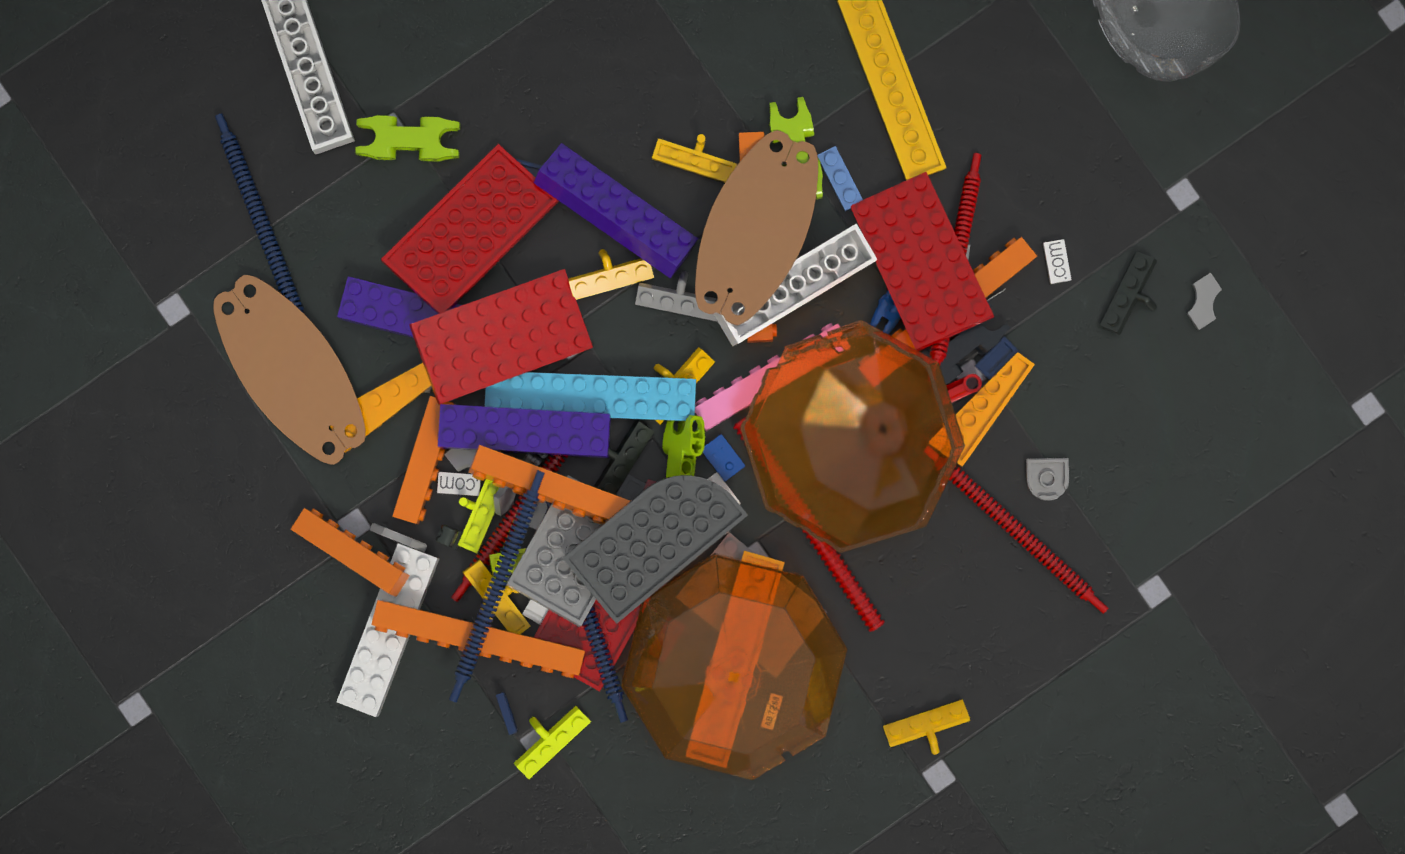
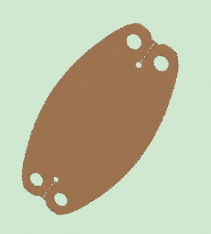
M773 131L763 137L731 173L712 206L700 243L695 295L698 308L708 314L719 313L724 316L727 322L740 325L753 317L781 285L800 253L814 211L818 182V156L814 145L804 141L794 142L784 132ZM773 140H778L782 143L783 148L780 152L771 151L769 145ZM804 151L808 153L809 161L804 164L799 163L796 159L798 152ZM782 162H786L787 165L785 167L782 166ZM732 288L733 292L728 294L727 289ZM713 291L717 294L718 299L714 304H709L705 301L704 295L706 292ZM739 302L744 305L745 311L743 314L735 315L732 312L731 307L734 303Z
M243 275L235 282L234 289L230 292H222L214 299L216 324L233 368L256 405L283 434L316 459L333 465L343 458L344 451L350 447L356 448L365 441L366 430L363 415L351 382L328 341L300 309L273 287L250 275ZM248 284L256 288V294L252 298L244 295V287ZM225 302H231L234 305V312L230 315H225L222 312V305ZM245 309H249L250 312L246 314ZM349 424L355 425L357 428V435L353 438H349L345 434V427ZM329 426H334V430L330 431ZM325 442H332L334 444L335 451L333 454L327 455L323 452L322 447Z

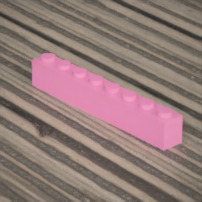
M832 323L826 325L821 329V334L817 336L814 334L809 335L803 339L804 344L798 347L794 344L785 350L786 354L780 358L776 355L767 360L768 365L763 368L759 365L750 370V375L743 379L740 376L731 382L732 386L729 388L721 387L714 391L712 398L707 400L704 397L695 403V414L703 418L705 431L849 348L850 343L838 324L833 326Z

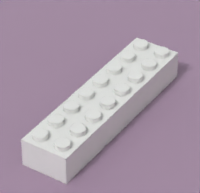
M261 0L312 151L316 155L354 142L355 140L308 1Z
M855 224L797 258L775 293L748 321L740 325H734L727 322L724 316L719 313H714V316L731 345H737L877 261V258L859 227ZM737 302L732 305L731 310L735 315H741L744 313L745 307L742 303Z
M399 543L390 563H399L406 568L404 572L410 576L397 597L388 594L380 588L337 699V703L374 717L380 715L410 634L408 638L395 635L396 631L388 629L387 633L375 630V626L371 624L377 600L420 610L439 562V558Z

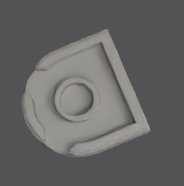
M1069 458L1026 459V483L1032 495L1045 501L1059 498L1066 491L1069 484Z

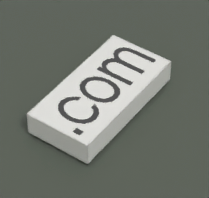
M1064 239L1043 243L1050 284L1071 281Z
M439 472L437 493L479 496L481 480L472 477L473 474Z

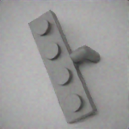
M686 271L680 273L676 290L639 283L635 305L717 321L714 314L705 313L698 308L695 294L685 292L688 278ZM704 296L705 301L709 304H714L717 301V298Z

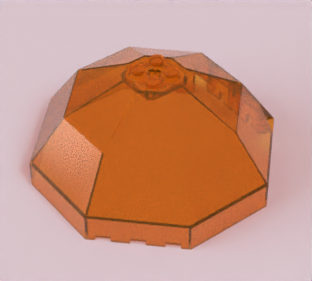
M863 320L828 331V336L822 337L819 334L787 345L777 367L766 369L758 393L755 394L749 407L748 415L740 427L765 509L783 517V520L795 527H800L807 531L809 535L829 544L840 553L926 527L965 447L939 362ZM841 347L845 351L838 352L835 348ZM881 423H883L884 426H887L885 435L883 432L879 431V428H881Z
M714 553L669 580L641 603L621 687L665 759L754 780L786 761L783 757L785 751L788 750L794 756L826 737L847 653V646L803 574ZM729 672L739 673L740 676H738L737 682L728 680L730 677Z

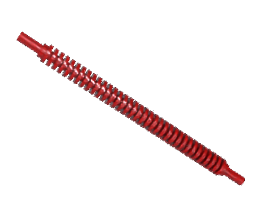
M979 153L973 154L970 172L964 178L965 181L955 223L956 227L954 228L965 255L967 254L968 239H970L981 183L978 171L982 155ZM950 338L931 346L932 366L929 376L930 381L937 382L940 365L947 356Z
M930 446L923 451L939 465L938 468L941 474L945 471V477L950 475L949 481L954 479L952 483L958 482L957 488L962 486L961 492L966 490L964 493L966 496L970 493L968 497L970 500L974 497L972 502L975 503L978 500L977 506L983 505L980 508L982 511L986 508V514L991 512L989 517L995 516L994 522L999 520L997 524L1003 523L1002 529L1007 527L1005 530L1007 533L1011 530L1009 534L1011 537L1015 534L1014 540L1019 538V544L1024 542L1021 546L1024 548L1027 545L1028 547L1025 550L1029 551L1032 549L1030 554L1036 553L1034 555L1035 559L1040 557L1038 559L1039 562L1044 560L1042 565L1048 564L1046 569L1049 570L1052 567L1050 572L1053 574L1056 571L1054 575L1056 578L1060 575V581L1065 579L1063 584L1069 583L1066 586L1067 588L1072 587V592L1077 590L1076 596L1081 594L1079 596L1081 600H1088L1102 614L1109 609L1094 595V591L1091 590L1092 587H1087V582L1082 584L1084 581L1082 578L1078 581L1080 578L1078 574L1074 577L1075 571L1069 573L1072 569L1070 567L1066 569L1068 566L1066 563L1062 566L1064 561L1060 560L1057 562L1059 557L1053 558L1055 553L1049 554L1051 552L1050 549L1045 551L1047 546L1041 547L1043 542L1040 541L1037 544L1039 539L1036 537L1033 540L1035 535L1031 534L1029 536V530L1024 532L1026 527L1024 526L1021 529L1022 523L1016 525L1018 520L1012 521L1013 515L1008 517L1009 512L1004 514L1006 509L1000 510L1001 504L995 506L998 502L995 500L992 503L994 498L991 496L988 499L990 494L986 493L983 495L985 490L983 489L980 492V485L976 488V482L971 484L973 479L967 480L969 475L963 477L965 472L959 473L960 467L955 469L957 466L955 463L951 466L950 464L953 462L951 459L942 458Z
M548 456L547 458L550 461L545 460L544 463L547 465L545 467L542 464L541 468L557 472L559 469L556 466H562L559 461L564 463L565 460L562 457L567 458L568 456ZM515 501L517 507L512 505V508L515 510L509 509L508 512L511 515L506 514L505 516L508 519H502L504 525L499 523V526L502 528L496 527L495 530L498 533L493 532L492 534L495 537H489L492 541H486L488 547L483 545L482 548L485 551L480 549L479 552L482 555H476L484 566L485 564L490 565L488 561L490 560L489 555L496 554L495 550L499 552L498 546L501 548L504 546L501 542L505 543L504 537L507 538L511 525L515 524L513 520H518L515 515H520L517 509H522L519 507V504H524L523 502ZM465 575L462 578V583L451 597L456 602L460 600L468 587L472 586Z

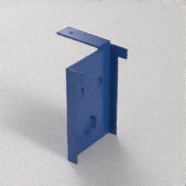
M722 434L709 444L704 445L703 454L724 482L745 467V464Z

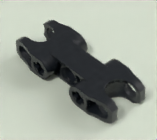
M982 322L962 331L949 342L947 356L940 365L938 380L933 382L927 388V391L931 394L938 388L953 381L963 372L958 362L974 349L981 356L986 354L998 344L1002 336L1010 329L1009 325L1006 323L1001 328L991 331L986 329ZM931 346L926 347L908 367L912 372L922 365L932 366Z

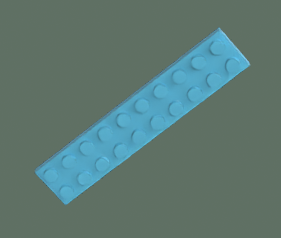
M526 372L488 386L485 389V407L610 414L611 418L686 421L689 415L695 416L696 379Z

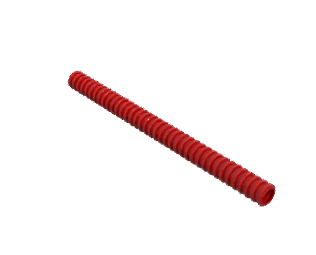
M749 417L743 418L734 424L733 429H737V434L741 435L740 439L745 441L744 445L749 447L748 451L752 452V457L755 456V461L759 462L758 466L763 468L762 472L767 474L766 478L771 480L769 481L770 484L773 483V488L777 489L778 495H781L780 499L785 501L784 505L789 507L788 511L792 512V517L795 516V521L799 522L798 526L803 528L802 532L807 534L806 538L811 540L810 544L813 543L814 550L817 549V554L821 555L820 559L825 561L824 565L829 567L828 571L833 573L831 574L832 577L835 576L836 583L839 582V587L843 588L842 592L847 594L846 598L851 600L850 604L854 605V610L857 609V614L861 615L862 621H865L864 625L869 627L868 631L873 632L884 624V619H880L881 615L876 613L878 610L872 607L874 604H870V598H866V592H862V586H858L859 582L854 580L856 577L851 575V570L848 571V565H844V559H840L841 555L837 554V549L832 547L834 544L829 542V537L826 538V532H822V526H818L819 522L814 520L815 516L810 514L812 511H808V505H804V499H800V493H796L797 489L792 487L793 483L788 481L790 478H786V472H782V466H778L779 462L774 460L775 456L770 454L772 451L767 449V444L764 445V440L760 439L761 435L756 433L757 429L752 427L753 423L749 422Z

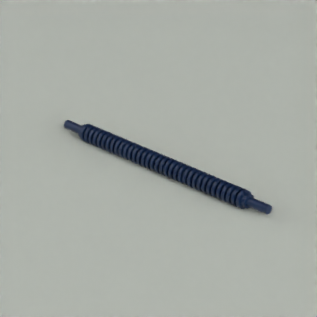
M218 114L215 118L222 133L220 136L222 140L220 142L225 150L224 153L227 155L226 158L229 160L228 163L231 165L230 168L233 170L232 173L235 175L234 178L237 180L236 183L239 185L238 188L241 190L240 193L243 195L242 198L245 200L244 203L247 205L246 208L249 210L248 214L251 215L250 219L253 220L252 224L255 225L254 229L257 230L256 234L259 235L258 239L261 240L260 244L263 245L262 249L265 250L264 254L268 255L266 259L270 260L268 264L272 265L270 270H274L272 275H276L274 280H278L276 285H280L278 290L303 312L304 307H300L302 302H298L300 297H296L298 292H294L296 287L293 281L290 282L292 277L289 276L290 272L287 271L288 267L285 266L286 262L283 261L284 257L281 256L282 252L279 251L280 246H277L278 241H275L276 236H273L274 231H271L272 226H269L270 221H267L268 216H265L267 213L263 211L265 208L261 206L263 203L259 201L261 198L257 196L259 193L255 191L257 188L242 155L243 152L240 150L241 147L238 145L239 142L236 140L237 137L229 131L223 114Z
M537 470L530 490L527 489V492L523 494L526 499H521V502L524 504L520 503L519 507L522 509H517L520 515H515L518 520H513V523L516 525L512 524L511 528L514 530H509L512 536L507 535L509 540H506L505 544L508 546H503V549L506 551H501V554L504 556H499L501 561H497V565L500 567H495V570L498 572H493V575L496 577H491L493 582H489L491 587H487L488 592L484 595L488 598H483L482 601L485 603H481L483 608H479L480 613H477V617L480 619L476 618L474 621L477 624H473L472 627L475 629H471L473 634H469L470 639H467L466 643L469 645H465L464 648L467 650H463L462 653L465 655H461L462 660H459L458 664L460 665H457L456 668L459 671L454 673L456 675V682L449 698L450 701H458L464 683L471 679L470 675L473 674L471 669L475 668L473 664L477 663L475 659H478V654L481 653V650L478 648H483L481 643L485 642L483 638H486V633L489 632V629L486 627H491V624L488 622H493L491 617L495 616V613L492 611H497V608L494 606H499V603L496 601H501L499 596H503L501 591L505 590V587L502 585H507V582L504 580H509V577L506 575H511L509 570H513V566L510 564H515V561L512 559H517V556L514 554H519L517 549H521V545L518 543L523 544V540L520 538L524 539L525 535L522 532L527 533L524 527L529 528V524L526 522L531 523V519L528 517L532 518L534 515L530 511L535 512L536 509L532 508V506L537 507V503L534 501L539 502L538 490L545 474L542 471Z
M546 501L548 509L552 503ZM592 607L585 618L586 621L583 622V626L587 625L584 630H589L586 633V636H591L588 638V642L593 641L589 645L590 647H595L591 651H596L593 654V657H598L595 659V663L600 662L596 666L597 668L602 667L598 672L604 673L600 675V678H605V680H602V684L607 683V685L603 686L604 689L609 688V690L605 691L606 694H611L607 699H610L611 704L614 703L619 721L622 723L628 721L622 703V695L624 693L623 691L619 692L622 689L621 686L617 687L620 681L615 682L618 679V675L613 676L617 672L616 670L611 671L615 666L609 665L613 663V660L608 661L611 658V654L606 655L610 651L609 649L604 650L608 645L602 644L606 640L601 639L604 637V634H599V632H602V628L597 629L601 625L600 623H595L599 619L594 618L597 616V613H592V611H595V607Z

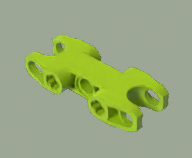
M804 97L797 98L798 113L791 119H786L779 114L776 102L769 104L770 132L776 130L784 132L789 136L790 140L797 143L805 142V137L814 136L811 114L807 109ZM773 140V143L780 142L778 140ZM804 151L798 152L796 155L797 161L802 164L809 161L808 153ZM819 158L816 200L823 197V174Z
M376 115L357 119L358 127L373 130L376 137L369 146L356 147V155L376 160H395L396 150L419 151V160L440 162L459 158V150L444 148L440 143V139L446 132L460 130V122L440 117H421L420 127L397 126V117Z
M689 415L686 421H678L677 431L673 428L674 421L667 420L662 445L664 453L668 455L666 478L679 475L694 476L696 456H700L704 450V420L700 416ZM694 420H696L698 424L697 430L695 432L692 431V425Z

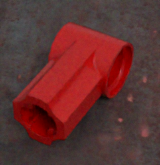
M968 374L939 389L948 405L977 392L981 388L982 381L978 375ZM967 379H976L978 383L977 388L969 389L966 385Z

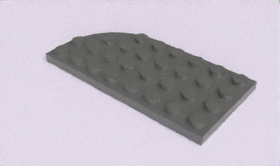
M692 475L672 476L659 480L647 487L562 558L617 624L747 517L748 514L727 490L715 482Z

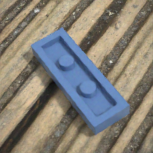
M836 146L818 154L820 164L844 211L851 209L853 204L862 201L863 199Z

